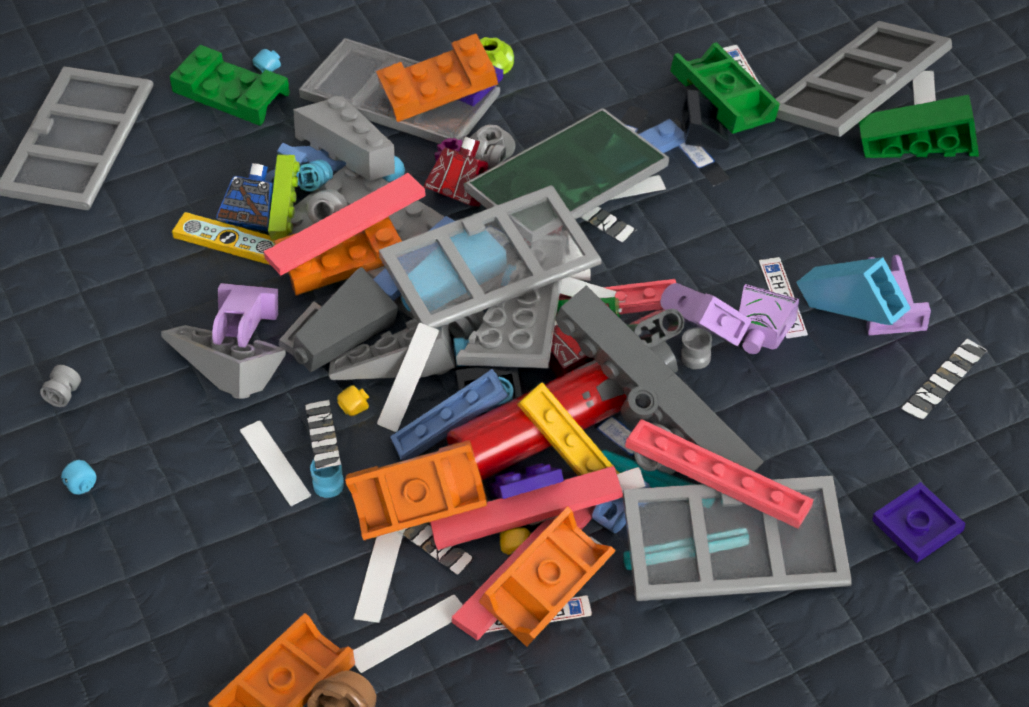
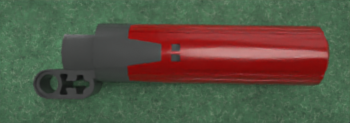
M665 309L655 311L627 325L637 336L643 330H649L650 333L641 336L640 339L674 373L678 371L675 356L665 342L678 335L684 328V318L678 310ZM664 316L669 321L667 330L663 327L662 323ZM595 360L544 384L582 430L620 412L622 404L627 398L623 388L614 379L608 378ZM528 393L447 433L448 446L470 440L482 481L552 446L517 405Z

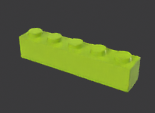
M277 155L268 227L271 240L289 236L293 232L291 219L295 215L293 202H296L295 187H298V177L296 175L300 171V163L297 162L295 155Z

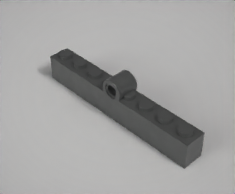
M587 285L560 307L555 318L560 330L564 334L571 336L579 344L582 352L586 356L592 357L601 366L603 373L608 378L614 379L623 388L627 398L622 404L621 414L628 424L636 426L640 419L647 422L651 420L654 423L665 426L673 434L754 472L763 464L764 461Z

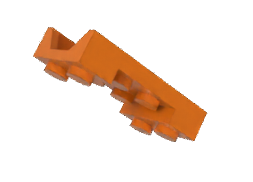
M476 33L452 42L453 50L406 68L403 67L402 62L376 71L380 87L386 93L397 122L498 84L495 68Z
M389 216L288 271L295 295L350 278L361 267L366 272L383 267L384 264L379 258V250L402 241ZM295 234L274 240V243L276 245Z
M470 440L439 448L437 452L380 468L375 466L350 473L345 478L357 510L363 540L487 506V497Z
M567 506L492 584L478 602L528 647L616 550L611 546L596 544L576 525L573 511Z
M304 613L208 703L209 707H303L311 697L312 689L317 682L338 672L349 671L355 665L353 649L349 646L344 648L337 647L319 632L311 618Z

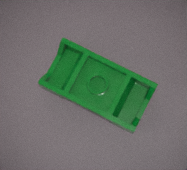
M717 42L713 43L701 58L686 61L679 53L674 54L670 72L685 87L694 84L719 109L717 119L732 134L776 120L780 103Z
M199 45L169 76L174 93L259 126L264 123L267 107L278 94L286 97L290 94L287 77L266 69L261 75L223 61L221 52L203 45Z

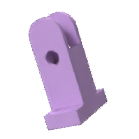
M893 255L891 273L911 309L892 325L867 321L868 335L927 331L931 313L929 303H913L901 258L899 255Z
M221 283L218 287V314L215 317L212 330L213 343L220 345L225 336L236 337L238 346L246 347L261 319H277L278 289Z
M678 283L669 285L661 296L660 303L664 310L676 309L682 314L684 322L703 328L709 333L719 336L736 346L739 345L752 321L718 298L707 293H700Z

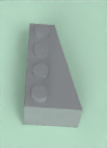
M333 96L325 101L293 109L295 138L304 141L306 139L310 141V147L317 151L324 149L329 152V158L335 161L346 162L347 168L369 181L395 174L394 144L343 96Z

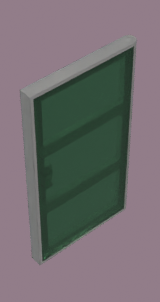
M601 108L464 183V189L484 207L489 209L552 185L574 219H577L667 167L669 157L608 111ZM548 201L508 215L521 236L531 245L563 227Z

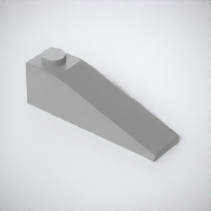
M441 309V310H437V311L431 312L430 314L432 315V314H435V313L440 312V311H443V310H442V309ZM414 318L406 322L407 328L394 335L390 331L382 334L381 339L370 347L367 344H362L330 361V379L396 378L417 329V320ZM447 324L436 328L439 332L420 377L434 374L441 375L455 368V352Z
M187 325L161 331V337L215 386L238 399L248 398L250 394L262 391L286 355L285 349L259 340L254 341V345L247 344L246 347H239L236 337H225L220 345H215L211 330Z

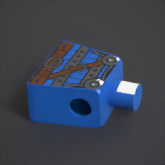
M252 163L248 178L239 176L232 178L216 218L218 220L238 227L268 232L273 184L265 181L268 167Z

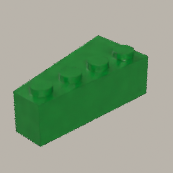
M969 95L874 112L859 121L865 158L902 157L904 153H912L916 157H927L928 153H943L944 157H955L956 153H968L969 157L979 156L974 116Z

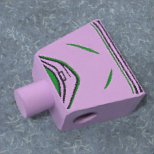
M745 284L739 312L752 321L741 340L744 341L743 349L750 354L759 353L761 346L776 349L797 319L799 299Z

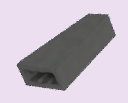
M361 267L350 276L295 334L293 356L299 364H303L311 373L394 325L398 306Z

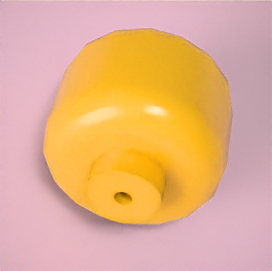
M349 386L337 396V403L346 415L354 416L368 409L369 404L366 400L370 397L363 388L358 390L355 386Z
M517 527L501 532L499 536L501 551L507 555H512L531 535L530 531L524 527Z

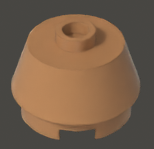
M341 671L315 684L311 697L308 699L307 707H375L376 693L371 683L362 675L353 671Z

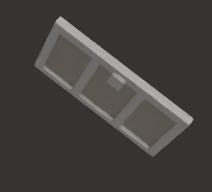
M877 21L777 97L776 100L780 103L776 118L841 137L952 49L951 38Z

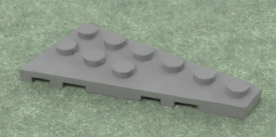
M544 237L530 247L544 271L565 263L566 237ZM524 263L518 271L513 272L509 285L531 276ZM562 280L490 307L483 316V323L477 332L473 331L468 338L469 343L464 350L461 349L457 354V365L548 368Z

